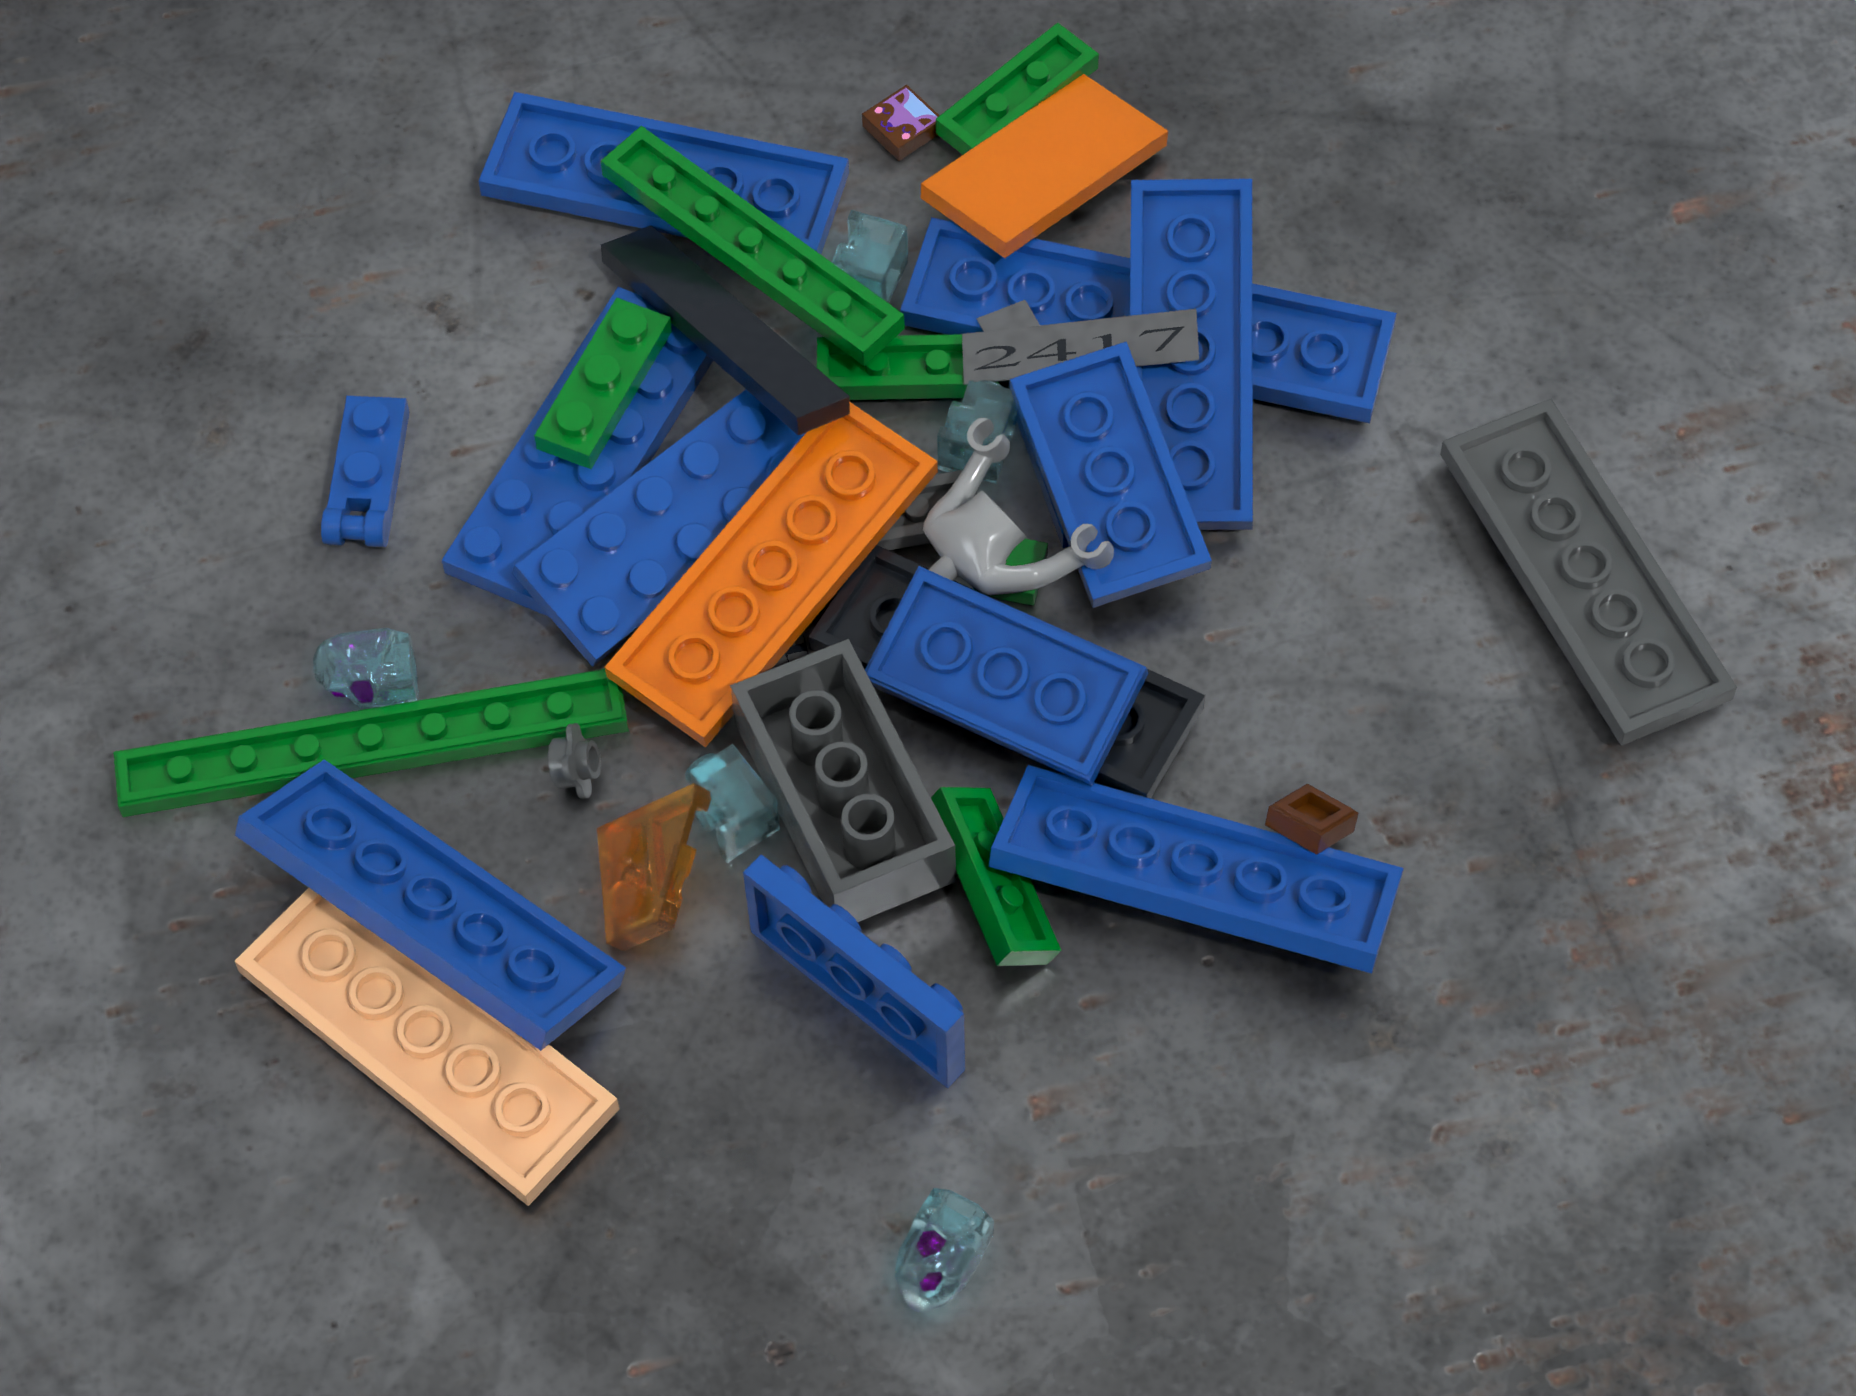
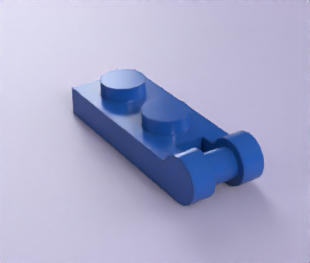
M346 396L328 504L322 515L321 537L323 544L344 545L345 540L349 539L365 540V545L368 547L387 546L410 413L406 398ZM351 511L367 512L366 516L350 515Z

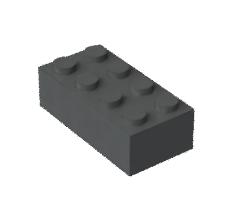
M849 639L730 685L735 725L825 905L830 907L832 904H837L847 910L859 922L956 882L955 844Z

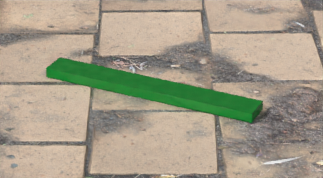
M605 669L115 751L113 754L118 808L122 817H129L276 792L322 760H326L349 777L358 778L550 745L553 738L566 737V727L571 723L579 724L581 734L585 739L629 732L623 692L620 686L607 678Z

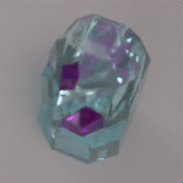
M388 628L341 633L324 640L315 652L313 671L316 681L335 697H347L359 708H376L418 701L419 699L416 658L411 636L408 633Z
M933 1188L915 1216L911 1229L899 1249L896 1260L895 1279L906 1305L917 1312H926L943 1307L966 1287L982 1260L994 1234V1220L978 1204L951 1190Z

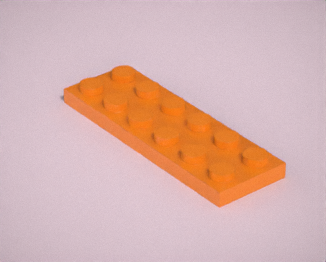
M850 402V414L806 432L606 664L604 668L607 678L701 745L707 747L734 715L730 685L768 671L777 664L938 473V461Z

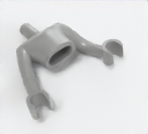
M978 418L975 420L967 432V440L974 450L973 454L952 487L936 502L923 523V531L941 557L928 570L952 581L959 576L980 593L990 596L1042 588L1084 565L1091 569H1101L1109 565L1114 557V548L1109 541L1102 542L1093 552H1085L1088 544L1096 538L1098 533L1096 527L1092 524H1082L1077 527L1071 537V546L1049 558L1024 565H1006V560L1013 549L1026 536L983 490L977 495L975 494L991 463L1000 462L1007 457L1010 451V442L1006 435L1001 434L992 443L983 446V441L993 432L994 424L988 418Z

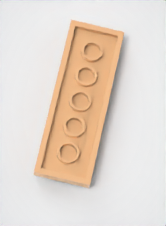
M310 888L291 904L235 960L239 973L527 1206L540 1195L620 1109L618 1099L552 1046L547 1045L540 1051Z

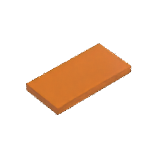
M1082 74L921 183L920 198L1003 258H1006L1166 147L1168 130L1085 74Z

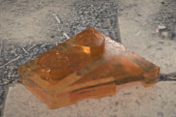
M692 783L597 828L606 944L625 951L674 929L683 899L681 893L682 886L690 874L697 849L687 845L688 837L696 811L708 812L711 802L710 791Z

